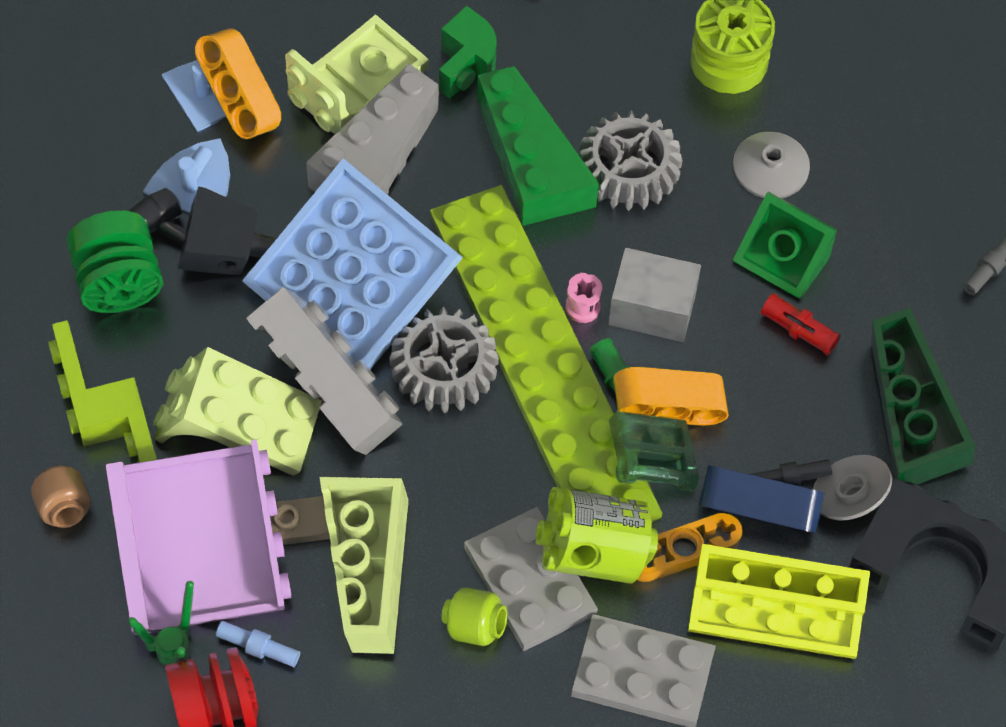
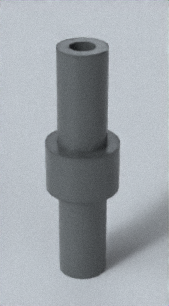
M1006 236L994 250H988L977 263L978 268L963 284V289L969 295L974 296L990 277L995 278L1006 266Z

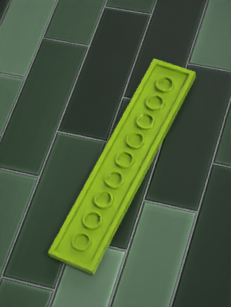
M499 185L430 209V220L439 238L463 257L454 268L456 275L480 325H486L489 330L488 337H494L496 341L495 351L499 355L498 364L556 486L646 502L650 509L652 523L661 520L662 511L503 186Z

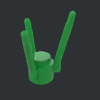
M187 581L185 585L181 621L178 627L164 628L154 637L135 617H130L128 620L133 630L145 642L147 650L156 651L159 662L164 666L187 660L190 657L188 636L191 633L190 618L194 594L193 581Z

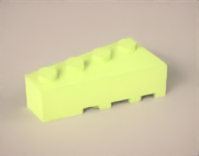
M319 477L331 542L330 548L337 580L336 585L343 629L352 653L394 654L409 501L402 478Z

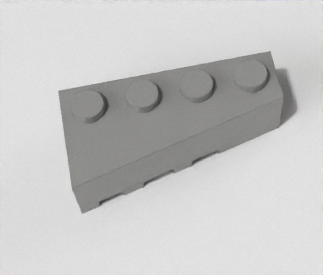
M409 63L306 162L308 187L316 192L344 158L388 195L389 187L397 174L400 175L410 152L413 147L418 145L438 111L439 85Z
M282 287L246 319L255 330L260 329L274 339L268 346L276 356L281 358L290 368L294 369L297 367L299 369L295 379L314 399L317 400L320 397L323 400L319 408L354 450L367 455L403 425L395 414L399 410L398 405L385 391L379 393L371 383L376 379L371 370L361 360L356 363L349 355L348 351L352 349V346L338 330L332 332L325 323L329 317L324 309L314 299L311 302H307L295 293Z

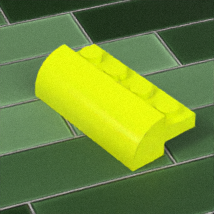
M702 544L694 584L688 632L855 659L858 651L862 615L865 612L870 571Z

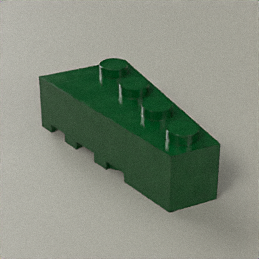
M908 307L873 320L871 344L894 479L897 478L903 482H912L918 485L972 465L976 445L911 308Z

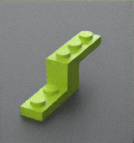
M68 320L52 324L56 339L50 340L48 343L53 363H62L65 374L57 375L63 399L69 397L72 399L74 408L66 410L72 434L80 432L84 447L124 437L129 457L137 455L139 463L157 460L135 378L86 389Z

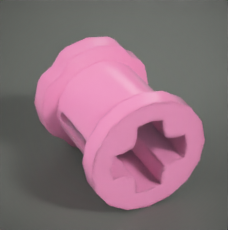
M580 273L569 280L565 310L567 315L578 323L591 322L600 313V298L603 286L595 275Z

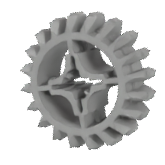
M632 110L627 114V118H621L615 112L611 122L601 117L598 127L590 126L587 131V137H583V140H581L580 153H578L599 183L598 201L609 198L611 199L610 204L612 208L616 207L619 202L625 203L628 212L632 208L633 203H638L644 210L648 206L649 200L659 204L663 194L670 195L673 190V184H676L679 180V168L682 167L679 141L673 140L674 134L672 129L662 130L663 124L661 119L650 123L647 113L641 119L634 118ZM649 150L657 157L660 166L652 162L653 158L647 154ZM601 155L608 159L607 163L612 166L611 171L602 164L599 158Z
M444 306L437 316H433L427 309L424 312V320L414 316L410 321V327L403 326L399 338H394L392 342L393 352L390 355V366L393 368L392 378L394 382H400L399 391L402 395L411 393L413 405L421 400H425V408L428 412L434 407V404H440L441 410L444 413L448 411L449 404H455L462 411L465 406V399L476 405V402L479 400V392L487 394L490 389L489 381H494L497 376V369L495 367L498 365L499 355L495 351L496 341L494 337H488L489 330L486 325L477 327L475 315L464 320L463 312H461L460 308L454 313V316L447 315V310ZM431 342V346L428 349L421 351L420 356L413 358L421 346ZM476 361L474 367L467 374L460 378L457 377L460 370L468 368L469 363Z

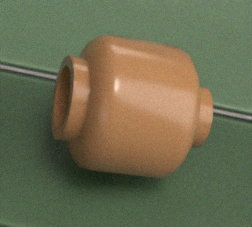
M54 466L46 469L35 478L31 486V496L38 515L48 525L61 528L74 526L82 520L90 508V495L84 479L78 470L70 466Z

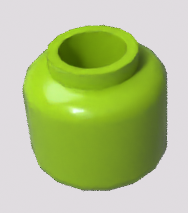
M470 587L460 588L452 599H447L443 605L442 622L447 624L448 633L455 641L487 646L495 638H500L506 628L507 607L502 605L500 597L494 592Z

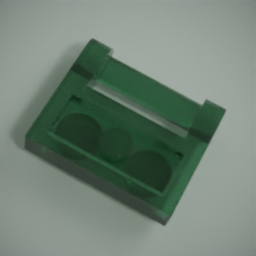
M616 411L609 419L618 461L616 478L619 483L633 484L637 480L677 485L679 490L693 491L696 489L699 482V472L686 420ZM637 458L676 462L677 469L640 465Z

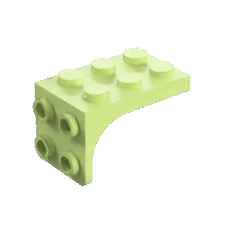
M374 15L314 64L309 63L294 49L285 54L288 82L287 93L290 100L298 108L308 110L324 131H332L334 134L342 129L409 63L422 73L429 68V59L377 15Z
M209 347L205 348L195 357L190 356L179 370L174 369L165 386V391L169 392L166 403L161 405L153 421V426L157 428L154 440L163 443L176 435H194L208 438L233 448L251 445V440L257 439L259 451L267 449L270 466L292 476L301 471L322 400H316L299 389Z

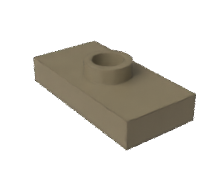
M323 496L276 502L278 515L270 516L272 533L281 531L283 545L330 539Z

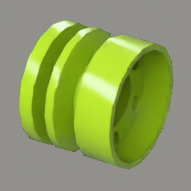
M707 0L702 4L696 14L690 65L695 77L704 86L720 93L736 94L748 91L762 81L768 69L770 50L772 49L775 33V20L771 10L761 0Z

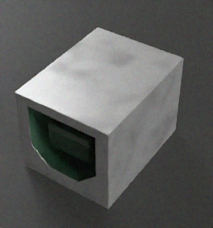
M625 248L612 295L608 325L684 342L696 296L701 265Z

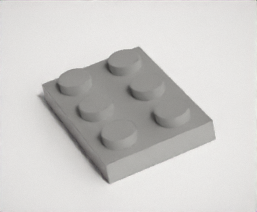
M538 507L464 542V549L488 591L496 593L500 597L502 605L507 607V624L523 651L592 618V615H597L598 611L597 606L578 575L549 571L542 568L543 546L536 544L535 536L539 521L545 519Z
M593 614L571 697L686 727H696L716 646Z

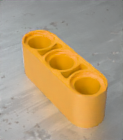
M228 28L200 37L195 45L197 61L235 133L241 138L249 139L276 129L281 122L280 108L241 33L235 29Z
M630 367L618 371L613 377L618 413L623 419L705 426L721 423L729 416L723 379L719 374Z

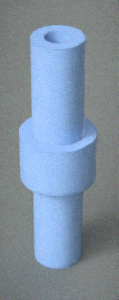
M221 621L218 626L216 637L244 647L245 653L260 659L267 656L292 667H295L299 660L300 651L271 640V635L257 629L250 632L225 621Z

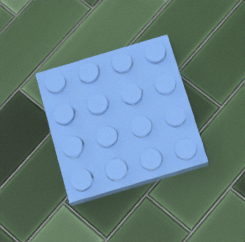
M343 158L247 274L243 282L265 301L282 287H285L307 302H311L314 299L327 313L329 318L325 323L332 332L338 330L352 346L348 353L356 363L361 360L371 370L390 347L394 338L400 335L403 326L409 324L463 257Z

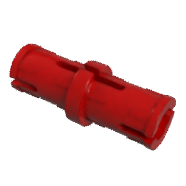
M775 293L768 297L761 309V315L768 317L787 329L790 337L795 340L798 338L803 339L823 351L827 356L832 353L841 338L840 333L831 330L814 319L812 312L807 309L801 311L778 297ZM787 316H791L792 318L796 319L797 321H799L806 327H809L815 332L811 333L807 329L803 328L801 325L787 318Z

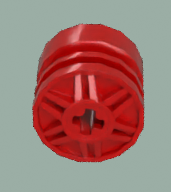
M237 647L226 649L230 669L220 670L216 652L209 654V674L200 675L192 658L165 665L179 727H213L222 724L223 727H234L233 721L242 719L244 727H257L259 709L249 668H247L239 656Z

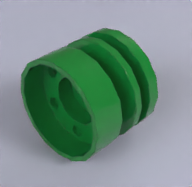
M126 210L107 211L80 221L69 231L65 240L73 270L76 271L75 278L82 305L86 308L100 313H118L139 307L159 294L163 286L162 275L158 267L156 254L153 253L152 239L146 219L140 214Z

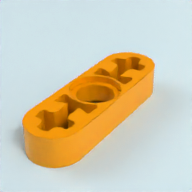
M718 513L658 534V545L654 556L656 558L653 560V565L650 568L646 566L637 580L650 582L697 566L701 546L704 544V540L709 539L708 545L737 549L742 536L740 522L730 514ZM721 527L723 532L731 531L729 540L724 541L721 536L714 537L716 528ZM678 539H688L695 544L696 551L690 556H681L674 551L673 543ZM661 546H665V555L660 556Z

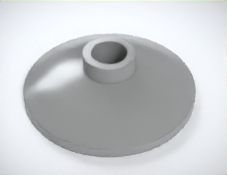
M760 132L749 136L740 143L733 158V171L737 181L745 190L761 198H764L767 192H771L780 198H786L795 194L806 183L810 170L809 158L802 145L792 137L778 132ZM767 157H775L779 160L772 161L769 160Z
M854 455L832 464V475L819 477L813 487V490L825 493L821 509L823 516L834 520H850L871 512L885 500L892 486V474L887 464L881 459L871 455Z

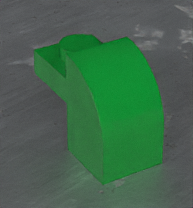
M465 6L441 29V51L451 57V59L439 69V91L449 99L460 89L462 91L466 90L473 83L475 77L495 71L497 40L495 32L487 20L468 6Z

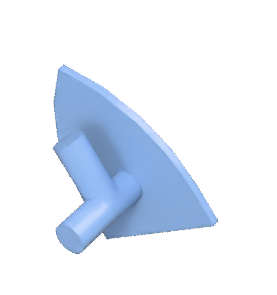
M197 60L162 74V78L197 132L214 125L226 117Z
M221 139L197 143L175 154L164 162L152 176L143 190V194L149 196L156 191L167 188L179 199L182 211L188 214L190 213L191 204L198 186L226 197L229 188L230 170L228 155Z

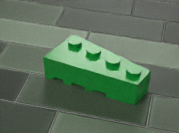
M508 67L478 75L477 101L522 226L595 208L597 205L598 181L516 67Z

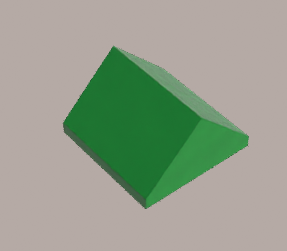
M767 192L732 261L801 299L829 260L837 229L773 193Z

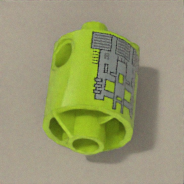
M559 487L551 489L548 498L549 511L546 521H539L535 536L536 544L543 546L542 568L549 571L633 584L640 577L647 564L653 560L658 545V534L656 529L652 528L650 509L646 502Z

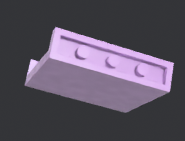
M257 439L251 440V445L130 465H124L123 462L106 464L129 618L135 617L149 633L161 631L167 627H178L181 621L183 597L187 581L194 582L190 626L285 610L284 599L291 598L288 573L279 574L277 558L285 556L281 531L272 533L270 516L278 515L274 490L265 491L263 475L271 474L267 449L259 451ZM131 627L133 635H138Z

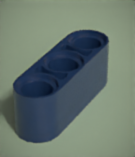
M708 465L699 505L816 533L825 493Z

